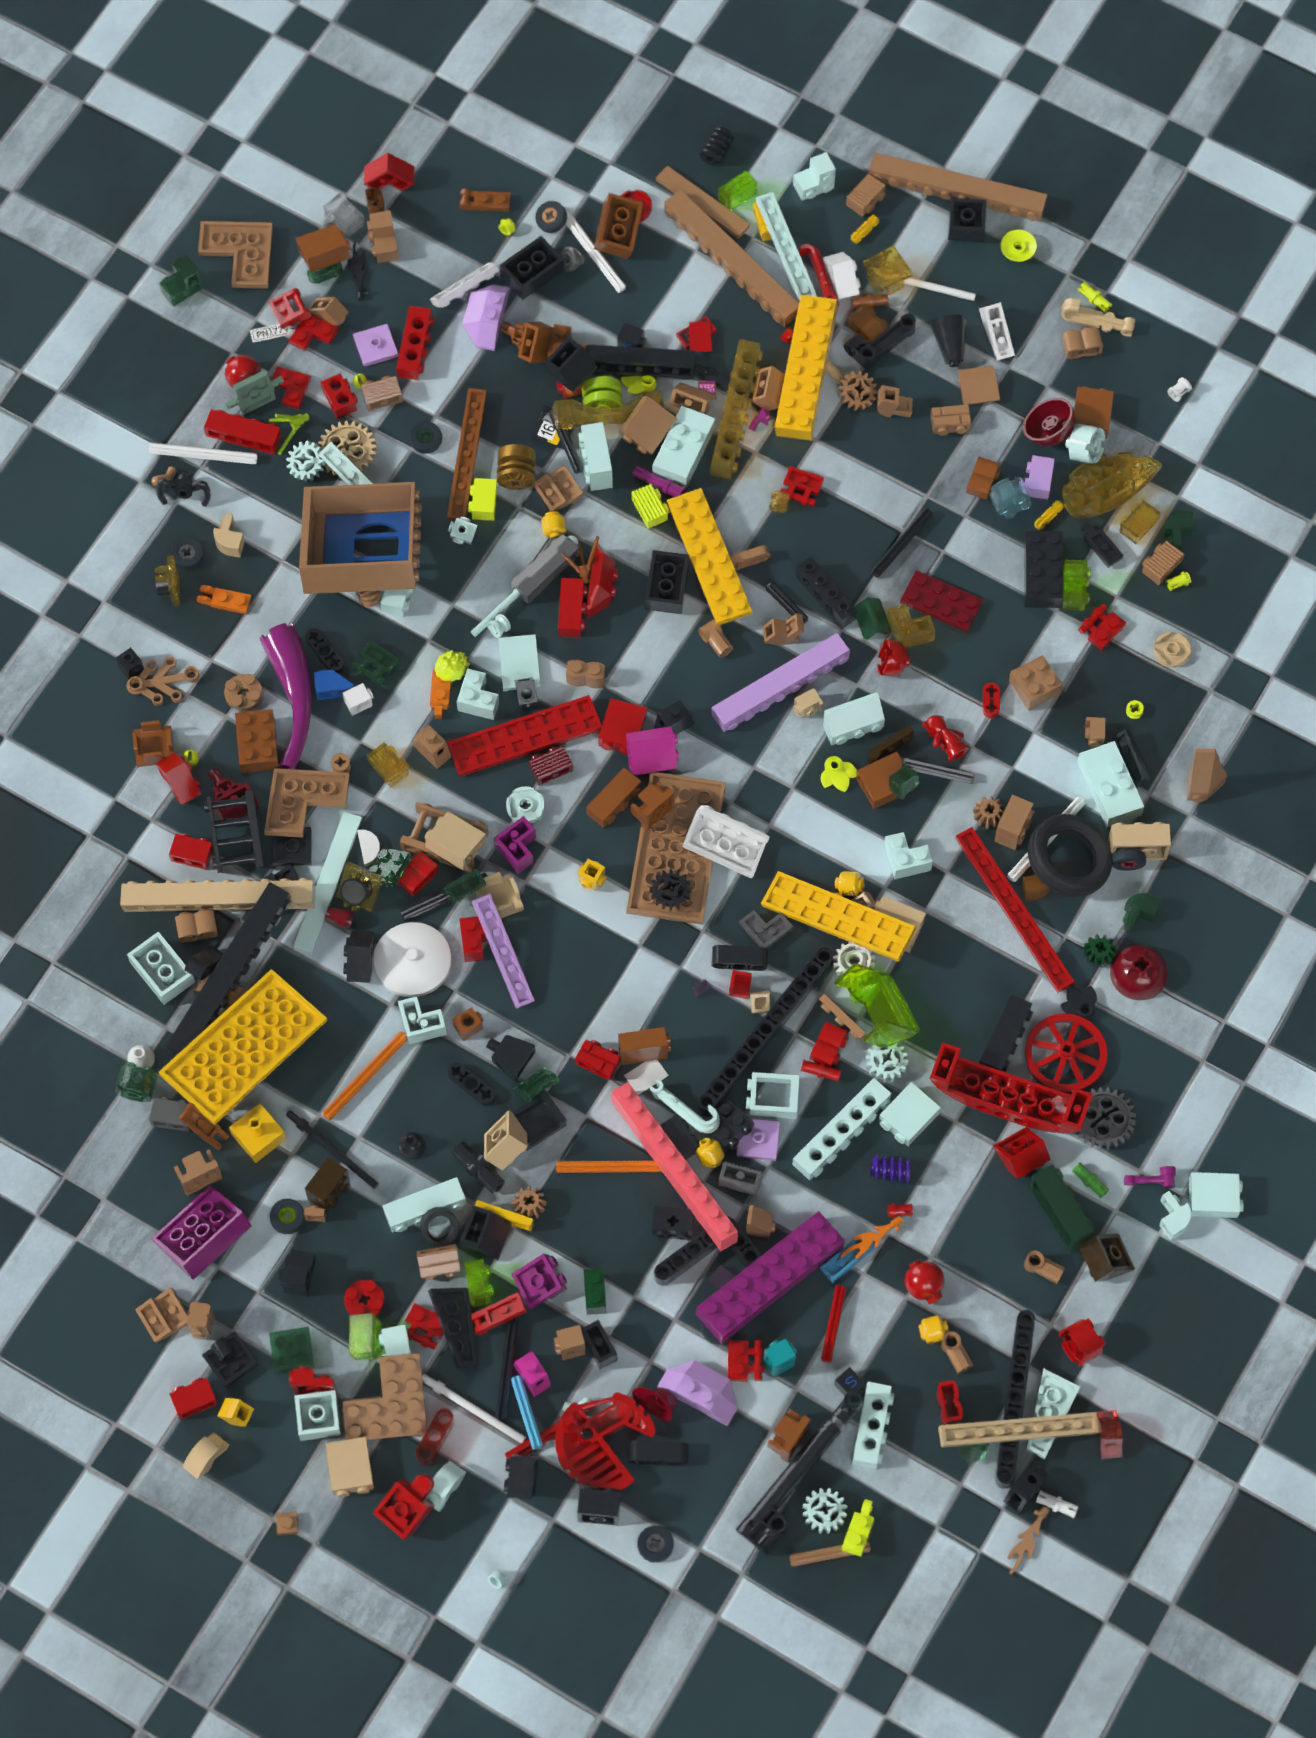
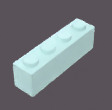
M456 1177L382 1206L391 1231L402 1232L413 1224L420 1225L422 1216L428 1210L434 1207H444L457 1211L463 1208V1205H466V1199Z

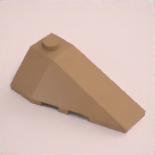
M1215 749L1195 750L1186 779L1187 800L1196 803L1206 801L1225 783L1227 772L1223 769V764L1220 763V758Z

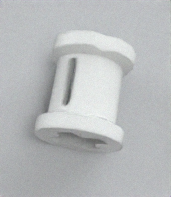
M1181 377L1174 387H1170L1167 392L1174 401L1178 402L1186 392L1192 390V386L1185 378Z

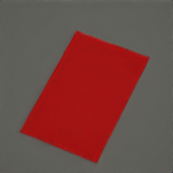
M710 321L689 322L690 350L695 352L712 351Z

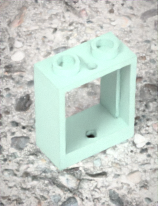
M752 1072V1079H748L747 1090L751 1091V1097H747L746 1109H750V1116L797 1119L799 1075ZM756 1083L791 1084L789 1107L755 1105Z

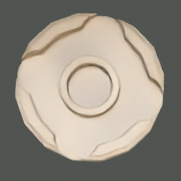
M1166 632L1156 639L1153 648L1154 656L1161 665L1168 668H1177L1188 661L1191 654V644L1180 633Z

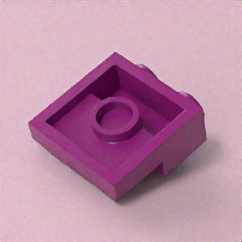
M543 1253L511 1274L530 1309H533L547 1299H553L567 1290L565 1284L568 1281L563 1273L559 1274L556 1268L559 1265L554 1256L550 1257V1255Z

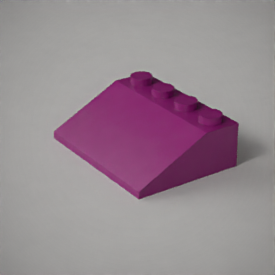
M209 1185L151 1239L184 1273L194 1280L250 1229L252 1225L240 1209Z

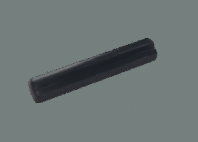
M770 582L766 586V591L791 616L796 613L802 614L803 623L805 624L808 621V616L774 582Z

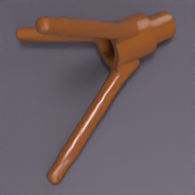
M599 536L595 538L588 564L585 565L580 543L578 547L581 566H577L564 553L561 555L579 573L580 578L584 579V584L590 583L589 575H591V565Z

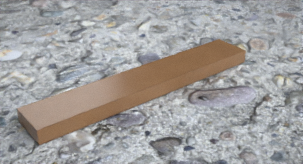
M669 166L656 177L658 183L674 194L681 189L717 225L738 240L750 228L749 223Z

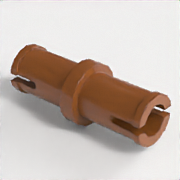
M867 294V296L851 297L852 309L862 307L870 309L873 306L889 305L888 294Z

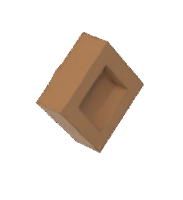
M312 1205L310 1208L305 1207L304 1217L306 1221L325 1222L326 1212L321 1206Z
M297 1512L276 1514L278 1536L298 1534Z

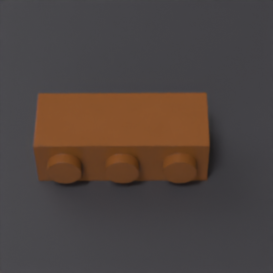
M623 768L586 807L587 815L603 828L607 824H612L616 819V815L628 807L629 801L641 793V781L627 769Z

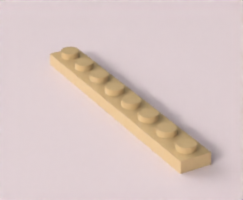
M1096 1412L941 1425L938 1427L941 1447L1099 1433Z

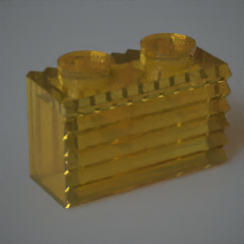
M1145 500L1140 504L1136 503L1131 510V514L1129 516L1125 515L1119 522V532L1131 540V542L1137 544L1160 520L1161 512Z
M383 742L379 747L367 754V760L387 785L392 788L409 775V765L403 758L400 760L396 756L398 753L392 745L388 746Z

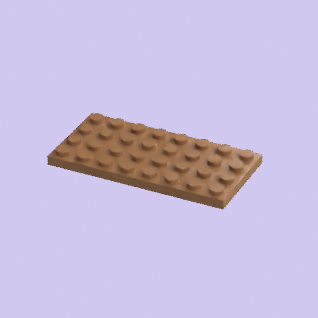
M652 772L650 773L648 786L653 784L656 787V783L660 782L667 789H672L674 791V808L647 832L642 827L640 829L626 914L703 925L713 861L682 846L694 815L701 805L710 806L714 811L721 813L726 782ZM670 869L673 870V873L679 870L680 876L686 874V880L691 881L689 886L692 887V893H689L691 895L690 900H686L685 906L680 904L679 910L675 906L672 911L669 910L668 906L663 910L662 904L656 906V899H651V894H653L650 893L651 881L656 880V874L662 876V870L666 873H669Z

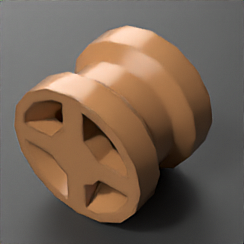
M338 753L332 757L331 765L333 772H350V760L346 754Z

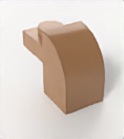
M882 385L878 391L877 410L881 415L888 418L892 415L910 418L912 415L913 398L899 396V388Z
M797 613L786 621L773 618L763 625L764 643L772 645L796 643L800 640L799 635L804 632L803 615Z

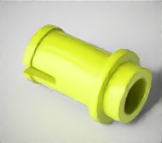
M1181 572L1180 575L1167 579L1166 583H1169L1167 587L1172 591L1183 585L1188 586L1191 583L1190 575L1188 572Z

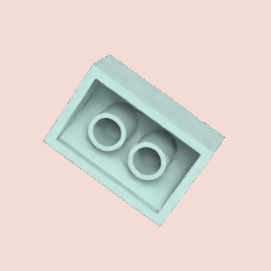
M876 692L824 711L823 728L831 746L834 744L841 745L851 738L857 739L868 732H877L884 727L885 718L878 693Z

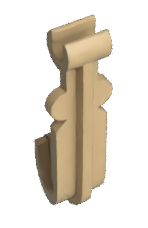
M1072 298L1065 299L1061 306V316L1066 321L1093 328L1101 327L1104 332H1110L1112 329L1119 330L1122 335L1127 337L1132 335L1135 325V319L1133 318L1117 319L1112 312H1107L1104 315L1101 311L1081 307V300Z

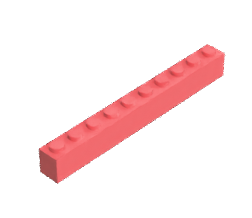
M627 1082L611 1091V1102L719 1250L723 1251L736 1243L738 1239L737 1229L630 1084Z

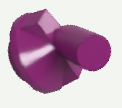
M763 407L759 414L754 417L748 429L755 432L760 422L768 425V421H771L769 411H765Z

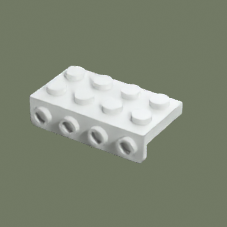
M701 805L694 815L682 847L752 878L770 837L762 830H755L749 827L745 822H738L727 814L714 811L710 806Z

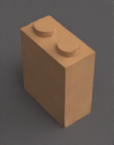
M643 396L619 433L623 435L622 439L629 444L634 443L637 446L636 449L642 454H653L677 418L650 397Z

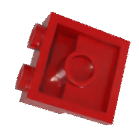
M301 1366L299 1369L290 1371L289 1383H291V1388L294 1389L296 1395L333 1390L336 1392L337 1390L334 1379L327 1375H320L316 1378L314 1370H311L310 1367Z

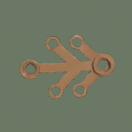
M167 657L164 665L153 679L146 680L150 673L158 670L157 662L149 660L138 677H131L126 686L129 693L133 695L143 694L151 699L155 706L163 704V696L159 693L155 694L148 689L149 687L159 689L170 696L174 703H179L182 700L181 692L170 688L166 684L181 681L194 683L199 679V672L196 667L189 666L184 670V673L165 676L169 670L174 669L177 665L174 657ZM169 661L174 662L172 665L167 664ZM150 665H155L154 668H149ZM191 674L195 675V677L189 678ZM176 694L180 695L178 698H173ZM156 698L161 699L159 702L154 701Z

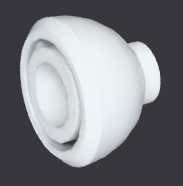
M137 1045L128 1053V1064L135 1071H146L154 1064L155 1055L148 1046Z

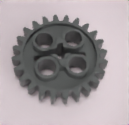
M1099 1087L1097 1093L1094 1089H1091L1093 1096L1087 1113L1093 1114L1095 1118L1088 1119L1085 1116L1078 1138L1085 1137V1144L1091 1141V1148L1098 1144L1099 1150H1101L1102 1145H1105L1106 1149L1109 1150L1112 1144L1116 1149L1118 1142L1123 1145L1125 1142L1124 1138L1129 1140L1131 1136L1129 1133L1134 1132L1132 1126L1136 1125V1121L1133 1120L1136 1117V1113H1131L1134 1106H1128L1130 1099L1123 1100L1124 1093L1118 1096L1117 1089L1113 1093H1110L1109 1087H1107L1106 1092H1103L1101 1087ZM1106 1102L1111 1107L1103 1108L1101 1103ZM1101 1116H1102V1118H1105V1117L1108 1116V1119H1107V1120H1106V1119H1103V1120L1100 1121ZM1120 1118L1123 1123L1117 1124L1113 1119ZM1098 1129H1105L1107 1131V1134H1100L1098 1132Z

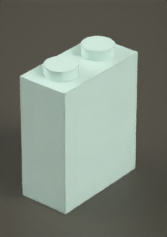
M911 1082L880 1114L879 1122L884 1130H890L895 1135L894 1137L899 1143H905L909 1146L939 1115L941 1107Z
M1191 1172L1189 1177L1191 1216L1238 1218L1240 1211H1243V1200L1240 1199L1243 1182L1239 1180V1174Z

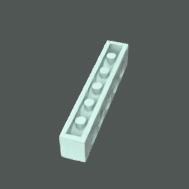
M873 1078L793 1158L792 1165L809 1180L813 1177L817 1178L824 1170L823 1167L827 1163L831 1164L836 1159V1154L841 1149L845 1150L851 1143L849 1140L853 1136L858 1137L864 1130L863 1126L867 1122L872 1123L877 1117L876 1113L880 1109L884 1110L891 1103V1093ZM871 1100L875 1105L867 1106L865 1102ZM859 1114L862 1118L855 1120L852 1118V1115ZM845 1127L848 1129V1132L841 1133L838 1129ZM833 1141L835 1145L828 1147L825 1145V1142ZM818 1154L821 1156V1159L813 1160L811 1156Z

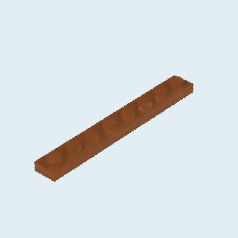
M468 388L447 513L448 521H455L456 518L460 519L461 516L467 517L470 486L473 480L487 395L486 390Z

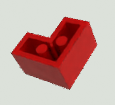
M386 153L364 166V185L369 188L377 187L380 189L391 185L404 191L414 185L415 166L393 154Z
M173 753L155 763L162 778L168 783L176 800L181 805L201 795L199 790L201 785L196 777H192L190 773L193 771L188 761H185L183 756L179 757L176 753Z
M478 916L459 918L465 962L484 960L482 942H488Z

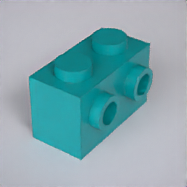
M786 1338L782 1341L780 1339L775 1340L769 1345V1348L764 1350V1362L773 1378L795 1366V1354L797 1351L792 1343L787 1342Z

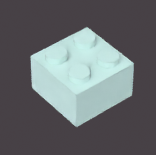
M335 1390L295 1395L298 1434L301 1441L341 1436Z

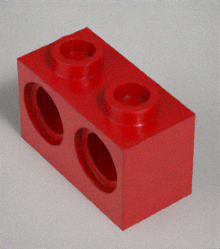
M340 373L321 381L322 391L337 419L357 411L356 404L358 400L354 393L351 394L349 390L351 387L347 378L343 379Z

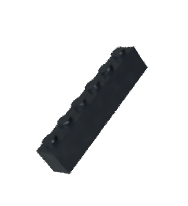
M586 345V352L597 365L593 372L594 374L650 375L652 377L694 379L695 351Z

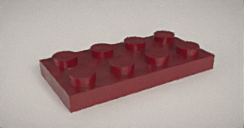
M916 570L900 599V603L967 633L983 604V599Z

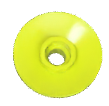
M1013 230L1002 238V253L1012 261L1023 262L1029 260L1036 252V240L1027 231Z

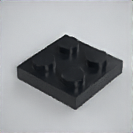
M311 827L304 828L303 837L273 836V866H288L290 864L293 866L312 865Z

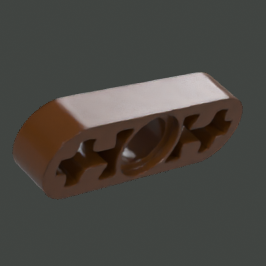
M377 187L366 189L365 198L369 214L385 211L381 189Z

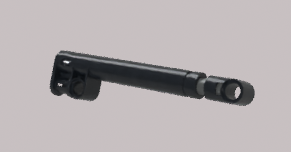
M850 1391L846 1393L843 1401L832 1413L833 1417L830 1420L826 1419L822 1423V1426L817 1429L735 1529L764 1555H768V1548L774 1541L777 1542L788 1530L786 1519L777 1510L831 1446L835 1438L840 1435L842 1425L846 1426L856 1412L862 1409L863 1401L858 1392ZM850 1398H858L859 1403L856 1406H850L848 1404ZM782 1521L784 1523L783 1528L775 1530L773 1528L774 1522Z

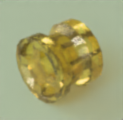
M782 491L772 492V501L769 503V509L777 513L786 512V503L789 501V495Z

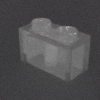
M340 193L324 205V216L327 221L336 224L338 229H342L348 237L365 225L364 215Z

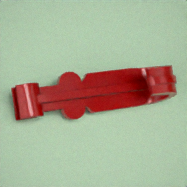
M809 244L800 246L798 252L801 259L805 255H809L824 298L837 299V306L839 307L838 298L834 293L819 250Z

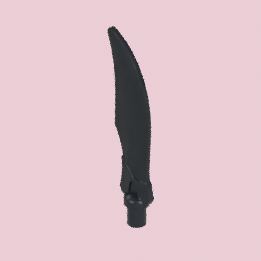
M696 366L695 371L702 374L706 381H715V384L721 386L727 394L747 402L757 411H760V407L752 402L754 393L743 383L717 372L713 367Z

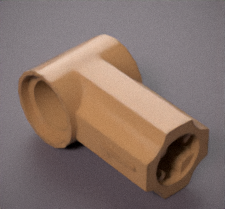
M714 619L698 628L702 640L705 643H709L719 657H725L733 650V646L724 636L721 626H717Z
M1031 1251L1024 1262V1267L1028 1272L1037 1273L1056 1284L1065 1269L1044 1257L1039 1251ZM1029 1259H1037L1039 1265H1032Z
M955 1332L946 1333L941 1342L942 1350L948 1355L957 1374L962 1373L972 1367L973 1364L961 1343L960 1336ZM953 1339L956 1342V1346H948L946 1340Z

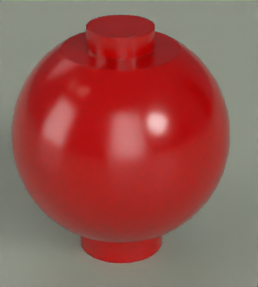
M232 356L226 362L225 378L227 383L233 388V385L260 373L261 368L258 362L250 356Z
M920 1259L909 1264L910 1269L907 1270L904 1280L909 1294L918 1300H927L928 1304L943 1297L941 1290L945 1283L941 1268L931 1261L925 1260L921 1262Z

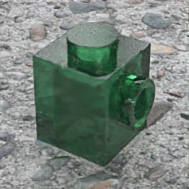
M990 1443L958 1446V1452L967 1464L986 1457Z

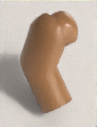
M169 467L166 474L152 478V485L157 486L160 479L173 480L177 470Z

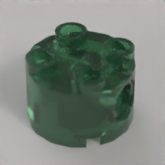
M125 1062L124 1066L119 1068L113 1089L114 1092L117 1094L119 1091L121 1092V1097L132 1101L143 1102L146 1099L147 1102H150L158 1079L157 1075H155L156 1070L150 1067H144L143 1069L136 1067L137 1065L132 1062Z

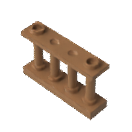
M416 802L415 808L419 817L411 836H402L400 840L401 849L414 854L422 851L432 860L458 868L425 848V843L418 840L426 817L438 820L440 816H444L447 812L433 808L428 803L421 804ZM457 816L488 836V826L484 822L472 821ZM474 859L471 860L464 871L473 873L475 868Z

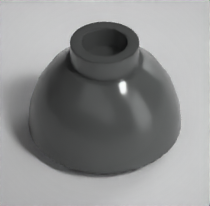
M565 247L561 254V257L564 259V270L566 272L576 270L580 265H583L585 260L584 255L580 254L573 247Z

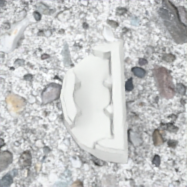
M357 830L366 867L371 865L380 854V843L372 832Z

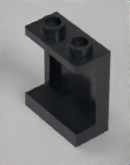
M545 1089L538 1092L537 1098L513 1112L527 1133V1151L567 1126L566 1118Z

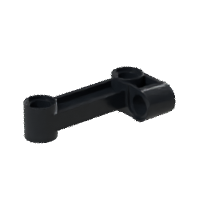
M904 314L898 322L870 344L859 335H855L843 347L846 353L853 357L863 368H872L879 359L903 340L914 335L916 331V318L912 314Z

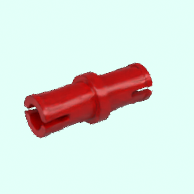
M805 1059L800 1070L801 1072L817 1075V1078L821 1079V1077L836 1082H838L841 1069H835L825 1066V1063L818 1064Z

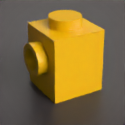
M225 1398L218 1417L231 1425L246 1427L254 1408L241 1400Z

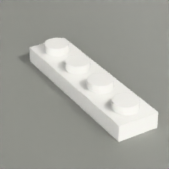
M488 262L430 298L434 306L439 308L446 307L450 304L451 300L462 297L467 290L478 287L483 280L491 279L499 270L496 264Z

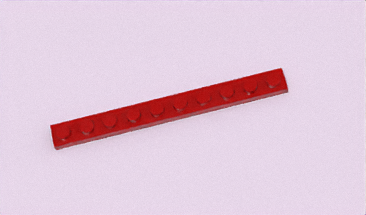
M973 827L956 835L955 839L1056 992L1059 993L1073 985L1075 981Z

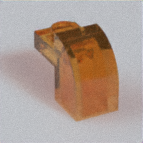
M1038 876L1023 877L1022 888L1026 902L1039 900L1050 892L1051 889L1045 886L1038 879Z

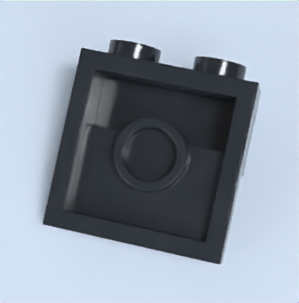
M725 1098L715 1108L720 1118L719 1127L714 1132L706 1134L712 1139L719 1141L721 1147L728 1153L731 1149L738 1146L739 1140L744 1135H748L753 1130L755 1124L739 1107L737 1108L730 1100ZM709 1114L704 1120L710 1121L713 1116Z

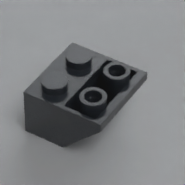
M567 337L545 361V372L572 392H575L597 368V365L583 346L570 337Z
M473 1206L460 1239L461 1249L499 1261L512 1224L492 1211Z

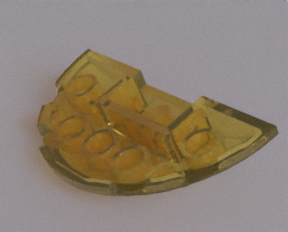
M1119 452L1117 456L1108 458L1106 455H1102L1100 460L1093 464L1083 463L1069 475L1067 485L1064 484L1063 486L1064 506L1067 512L1076 519L1091 518L1107 513L1124 504L1141 491L1161 469L1162 463L1146 455L1143 458L1134 457L1132 453Z

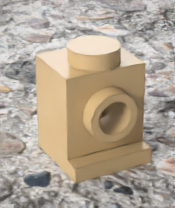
M813 688L794 698L793 710L797 716L803 718L806 715H813L817 710L822 712L824 703Z

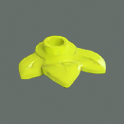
M650 375L621 377L622 384L628 388L627 392L630 394L652 392L657 386L654 377Z
M831 756L825 761V770L821 774V783L824 788L833 784L838 790L846 792L849 787V778H855L857 770L851 763L842 762L839 757ZM835 762L837 768H832L831 763Z

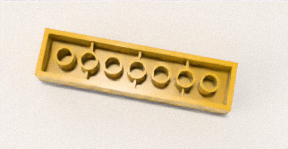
M800 296L775 423L776 436L813 441L837 317V299Z

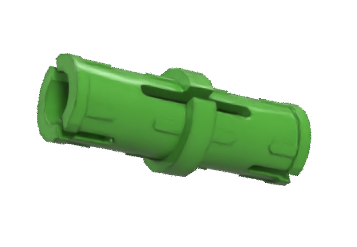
M1081 1162L1073 1168L1072 1172L1100 1198L1107 1194L1109 1188L1098 1180L1095 1173L1092 1174Z

